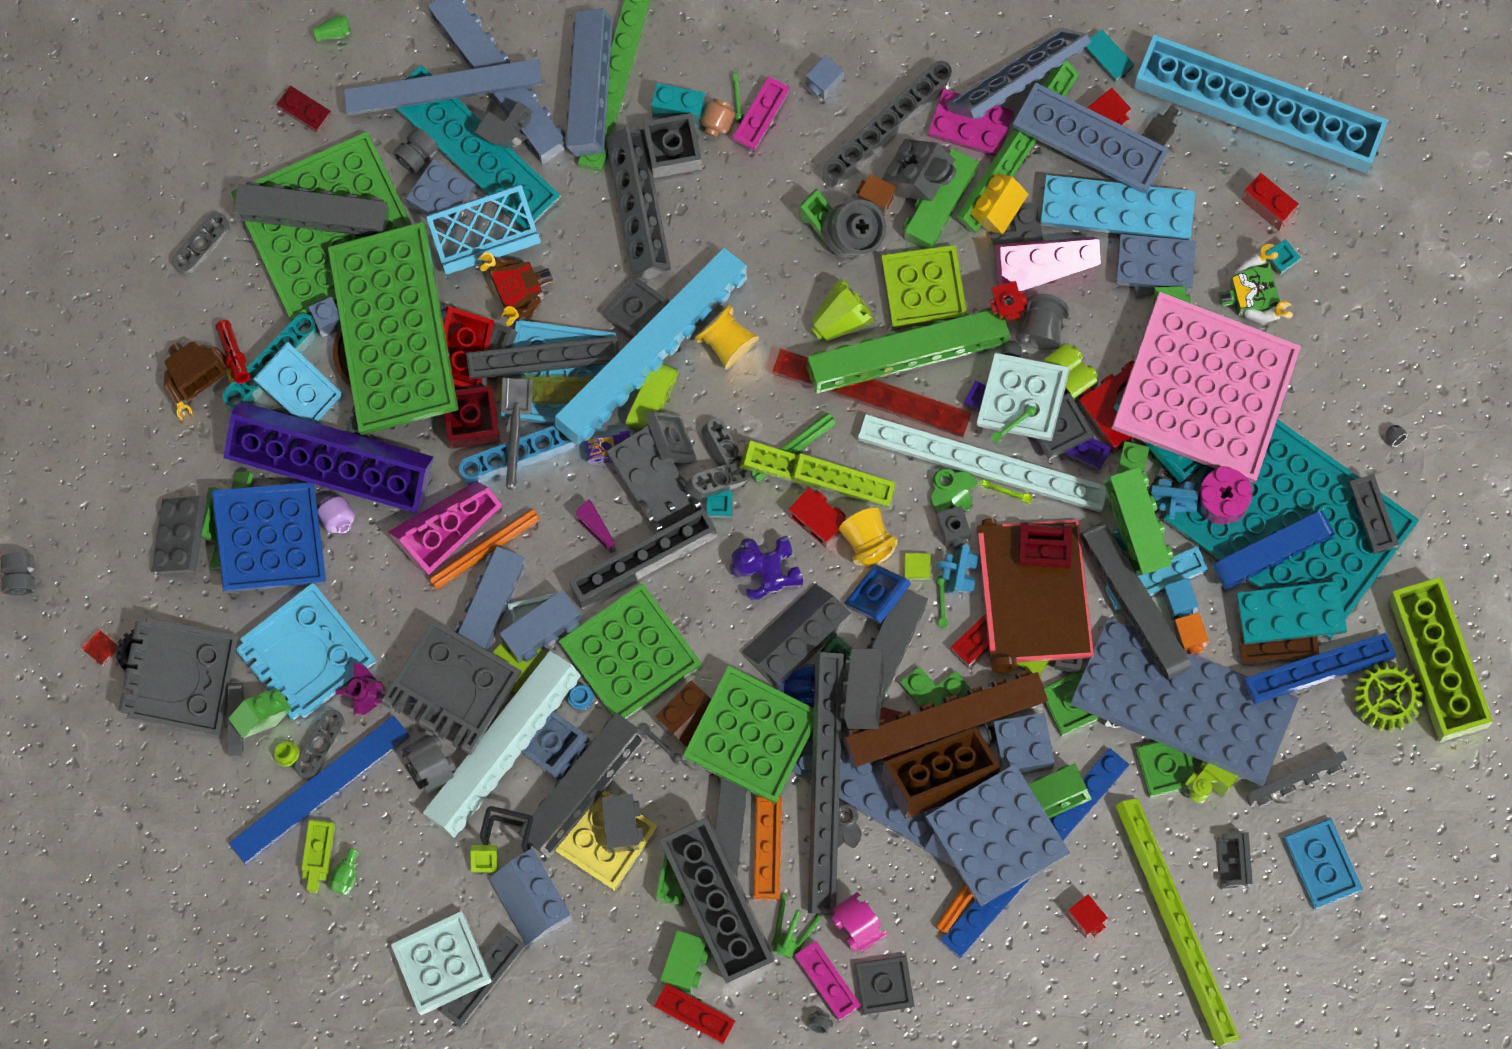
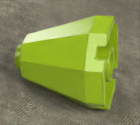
M842 278L833 285L811 320L814 324L811 329L820 340L824 337L830 341L868 327L876 321L862 298L855 290L851 292L848 289L850 284Z

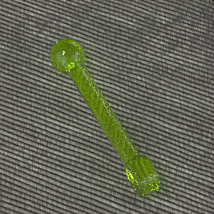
M982 481L981 486L983 488L1022 499L1027 504L1033 500L1030 494L1023 495L994 485L989 481Z

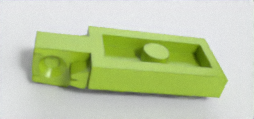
M309 820L302 863V878L308 879V893L319 894L320 880H327L336 826L335 822Z

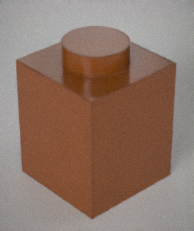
M869 174L866 181L861 180L856 193L858 194V199L870 201L878 206L885 216L896 196V186Z

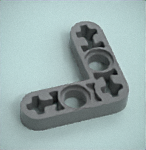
M712 418L702 427L701 433L719 467L699 472L687 482L686 489L688 493L696 499H703L741 487L751 477V471L739 468L742 454L727 426L720 419ZM721 448L729 450L731 457H726L722 453ZM734 472H735L736 474H738V475H735V476H733V477L731 478V475H732ZM714 475L721 477L724 485L718 484L714 480ZM706 482L707 485L704 488L700 487V485Z

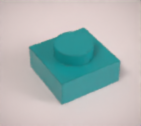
M1286 239L1268 251L1269 256L1274 252L1278 253L1276 259H1268V261L1280 275L1301 260V257Z
M725 491L707 497L706 512L710 518H732L733 491Z

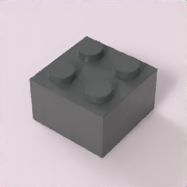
M692 113L643 122L653 178L702 169V159Z

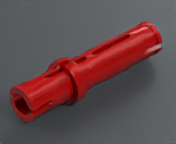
M221 320L217 322L215 329L218 332L226 354V365L231 369L236 383H246L250 379V375L245 365V355L240 352L230 321Z

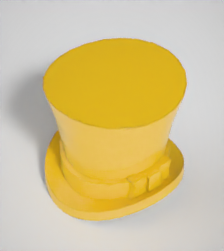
M729 304L694 340L698 343L706 342L710 345L727 370L756 344L759 336L735 321L733 307Z
M869 508L857 512L847 518L839 527L840 533L854 549L855 556L852 557V560L856 565L873 566L874 564L878 565L892 555L898 543L895 536H891L890 533L886 532L881 509Z

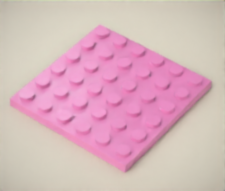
M1159 292L1111 429L1215 469L1227 467L1238 470L1246 476L1249 482L1255 483L1301 346Z

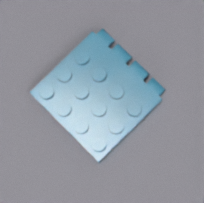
M314 583L310 584L240 639L242 644L236 648V652L246 664L256 659V662L250 666V669L262 684L270 678L272 679L265 686L268 691L278 688L285 698L288 699L287 701L292 709L287 715L292 721L300 715L303 719L333 697L336 694V690L343 689L351 680L357 678L353 676L354 663L363 664L368 669L377 662Z

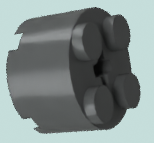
M436 734L432 736L426 735L400 750L401 758L406 756L409 763L405 764L408 773L419 789L424 788L423 794L425 795L445 785L446 782L453 778V773L456 769L452 759L449 756L445 757L440 748L443 746Z

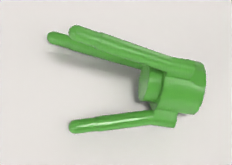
M783 893L779 905L775 936L771 944L774 945L773 952L792 959L793 954L800 952L802 945L817 926L822 916L818 914L796 943L797 938L792 935L801 914L800 910H796L787 934L782 933L781 935L786 894Z

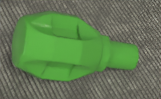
M349 848L346 858L333 869L329 881L330 890L347 895L353 888L356 880L355 861L359 853L358 850Z

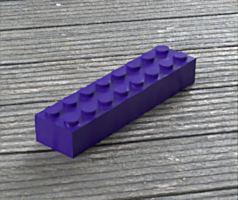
M240 401L230 415L223 458L418 513L426 499L434 456Z

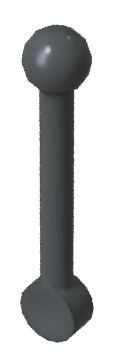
M643 724L640 727L644 735H648L672 756L673 762L680 763L682 761V755L672 751L650 731L649 725Z

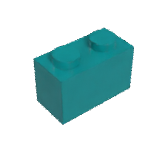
M656 83L651 105L652 117L667 118L692 113L694 125L701 126L699 120L706 104L705 92Z

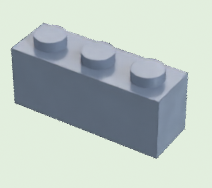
M561 590L500 632V638L518 664L523 660L528 662L538 654L536 651L543 646L547 648L556 643L559 635L565 631L569 633L575 630L580 625L579 621L582 620L581 614L564 590Z

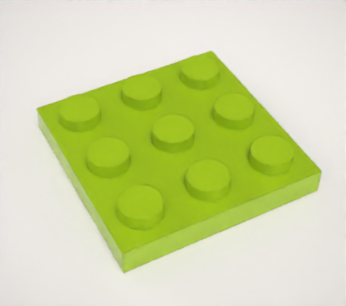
M956 245L881 255L892 329L932 324L938 320L949 321L959 315L967 314Z

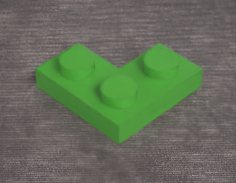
M918 667L900 681L902 688L918 707L934 702L935 707L944 704V698L958 694L959 698L968 696L967 691L971 689L957 671L937 686L921 667Z

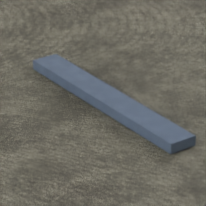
M533 59L345 89L346 113L350 116L543 85L540 60Z

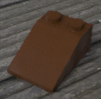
M691 680L655 716L656 724L686 751L711 698Z

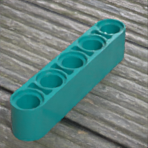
M300 314L285 327L247 367L250 379L257 375L265 363L286 342H292L294 344L293 347L299 353H302L315 340L318 330L312 316ZM308 324L311 326L307 332L299 331L302 325ZM233 381L223 392V401L227 410L231 413L238 405L229 403L232 397L240 396L242 397L241 402L253 404L265 390L258 384L248 386L247 382L238 384Z

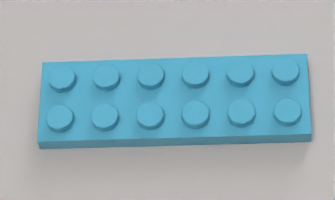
M1046 175L1041 225L1191 240L1196 191L1150 186L1145 194L1125 183Z

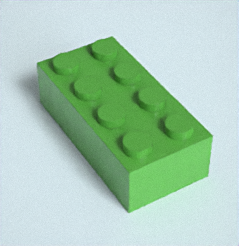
M1140 467L1103 478L1130 564L1137 575H1145L1172 566L1173 553L1170 545H1165L1162 536L1165 535V528L1161 520L1157 521L1154 512L1157 510V504L1153 495L1149 496L1146 487L1149 486V480L1146 472H1141Z

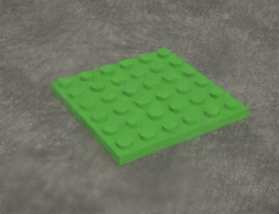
M368 131L253 181L264 187L280 185L288 190L304 188L311 193L320 194L321 191H328L334 193L335 196L344 197L346 194L358 196L359 199L380 198L387 202L389 207L386 232L412 225ZM237 189L231 191L234 200H236ZM244 221L291 321L300 314L311 315L309 306L329 297L333 298L335 304L337 303L328 247L367 237Z

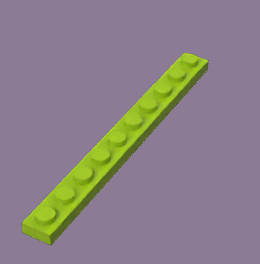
M1138 798L1118 803L1115 806L1118 810L1119 818L1126 829L1130 844L1134 848L1139 865L1148 881L1150 891L1159 907L1160 915L1167 926L1170 939L1178 952L1180 962L1190 981V986L1196 995L1201 1012L1205 1016L1210 1028L1211 1036L1215 1040L1217 1047L1234 1043L1240 1040V1037Z

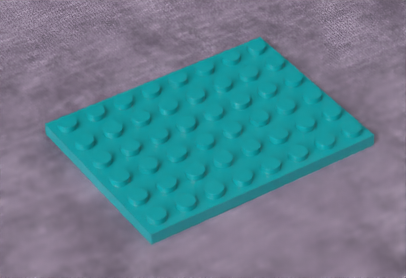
M1277 419L1257 481L1251 483V502L1245 515L1239 521L1224 525L1214 524L1202 515L1199 502L1196 513L1176 512L1175 519H1169L1168 513L1163 521L1220 561L1316 512L1323 511L1335 532L1331 538L1246 581L1258 590L1339 581L1346 620L1417 525L1419 519L1381 493L1399 546L1398 548L1373 555L1349 487L1350 481L1360 477ZM1204 465L1192 481L1195 483L1198 494L1204 479L1209 473L1216 470L1215 468ZM1227 494L1221 495V498L1224 500L1226 497H1229ZM1335 634L1324 635V637L1330 641Z

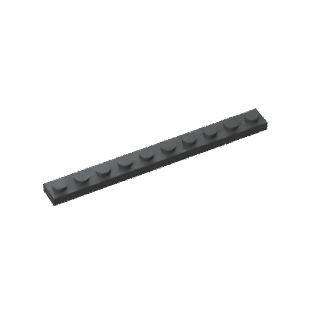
M817 652L815 657L808 913L833 914L831 910L836 907L844 655L839 653Z

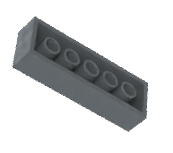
M709 816L661 837L659 841L725 982L729 983L774 962L775 957Z

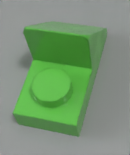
M815 189L799 205V219L803 223L811 224L824 241L822 233L823 220L832 207L818 189Z

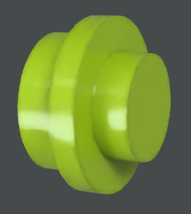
M288 741L279 743L274 750L276 762L283 767L294 764L300 754L298 746Z

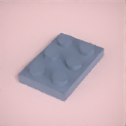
M1121 234L1116 285L1147 288L1185 286L1186 291H1192L1196 241Z

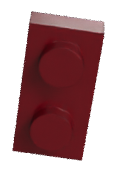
M291 85L276 104L279 110L317 134L332 115L329 109Z

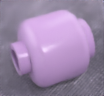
M336 495L323 499L317 512L324 528L329 533L339 534L350 530L351 524L355 520V513L344 497Z

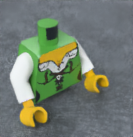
M1264 244L1261 248V253L1258 252L1247 259L1234 272L1230 281L1231 290L1218 293L1222 307L1235 304L1238 316H1244L1246 319L1260 324L1277 320L1280 316L1286 319L1292 317L1293 313L1290 311L1284 312L1285 308L1292 306V304L1287 301L1280 302L1270 262H1266V259L1274 260L1278 257L1276 252L1270 256L1268 255V250L1274 247L1273 244Z

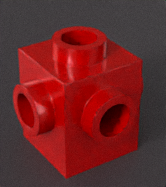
M1016 280L992 287L993 299L989 300L993 315L998 314L999 319L1005 318L1006 322L1021 318L1020 313L1024 312V306L1028 305L1024 290L1019 291ZM1011 300L1013 304L1006 305L1004 301Z

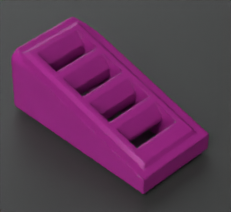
M587 500L575 512L576 520L609 553H613L616 550L614 540L593 503Z

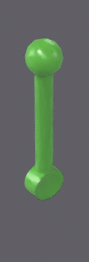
M733 72L736 107L734 119L740 122L743 120L744 115L741 113L738 72Z
M1028 406L1025 413L1002 431L994 432L992 434L993 441L996 443L1001 442L1003 435L1029 415H1034L1036 408Z
M942 575L936 578V583L939 585L940 602L938 626L946 628L948 626V620L945 618L944 584L946 580L941 579Z

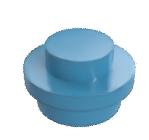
M579 684L570 689L568 702L572 708L585 710L593 703V692L588 686Z

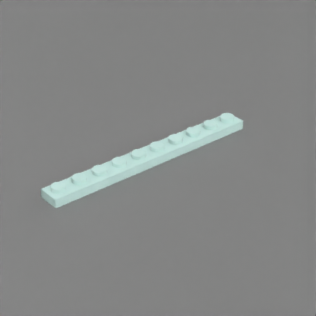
M867 414L858 437L859 441L959 471H965L979 477L1102 513L1107 497L1105 485Z

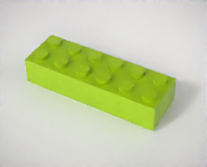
M1442 577L1392 591L1388 600L1417 682L1421 683L1420 690L1424 694L1423 699L1439 743L1488 728L1493 719Z

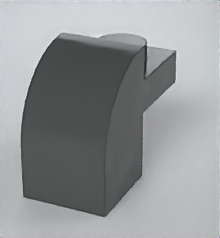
M518 101L505 122L491 112H488L475 132L497 147H516L527 138L520 133V130L529 124L531 120L530 115L533 111Z

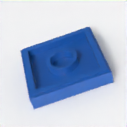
M874 564L844 604L849 609L881 623L911 583L907 578Z

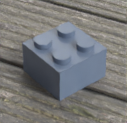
M433 159L406 197L408 209L427 220L426 215L474 200L477 196V190L473 182ZM467 209L461 210L456 220L459 221ZM455 213L449 214L448 216L453 218ZM444 217L433 220L434 225L444 231L447 230L451 220ZM454 223L451 231L454 229L457 223Z
M1045 712L993 722L992 728L995 734L994 740L1001 772L1016 764L1021 774L1053 769L1055 761Z

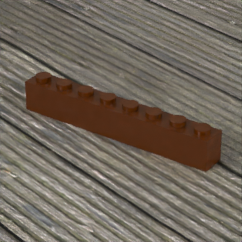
M1026 670L1015 674V680L1006 682V679L1002 678L991 682L992 688L983 690L982 686L970 689L967 691L968 696L959 698L958 694L944 698V704L936 707L934 702L919 707L920 712L911 715L909 710L895 715L896 720L887 723L886 718L879 721V729H869L866 731L853 729L847 731L848 737L841 740L851 769L1047 702L1048 698L1039 673L1030 674V671Z

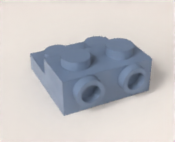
M552 711L547 717L545 725L536 731L528 747L522 750L521 754L558 781L571 769L573 762L586 751L591 740L585 733Z

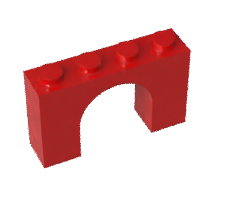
M1133 360L1125 364L1121 368L1122 371L1117 375L1110 374L1100 382L1102 385L1093 390L1091 387L1085 390L1080 395L1078 408L1102 441L1112 447L1110 451L1112 454L1121 450L1125 441L1130 443L1134 441V437L1111 429L1117 413L1113 408L1116 405V397L1126 387L1134 364Z

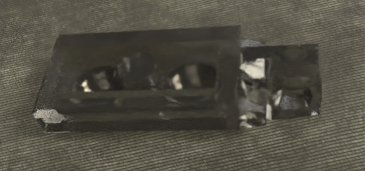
M1171 105L1163 116L1158 113L1141 135L1165 147L1177 127L1173 122L1177 118L1179 110Z

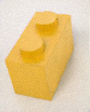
M995 173L970 214L986 231L1004 234L1028 196V193L1012 176Z

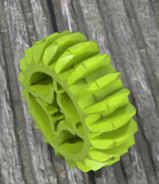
M1387 662L1382 664V670L1377 664L1373 665V672L1366 669L1363 672L1365 678L1359 677L1357 680L1359 685L1353 689L1355 693L1359 694L1353 697V702L1361 703L1356 706V712H1365L1361 716V720L1364 721L1369 717L1371 719L1369 722L1370 727H1373L1375 723H1379V731H1382L1385 725H1387L1389 732H1393L1395 724L1399 730H1402L1404 722L1410 725L1413 722L1412 717H1418L1419 711L1416 708L1423 706V702L1417 700L1423 697V692L1415 691L1420 688L1421 683H1412L1416 675L1414 673L1410 676L1405 675L1408 670L1407 667H1404L1401 672L1398 671L1397 663H1394L1391 669H1389ZM1379 679H1392L1397 681L1398 683L1395 685H1388L1384 681H1380ZM1370 684L1375 688L1374 692L1377 695V700L1373 705H1371L1368 698ZM1403 689L1406 690L1408 695L1406 710L1399 698V694ZM1396 691L1392 699L1384 700L1380 703L1384 695H1389ZM1381 709H1389L1390 711H1392V713L1396 712L1398 715L1389 716L1381 714L1378 711Z

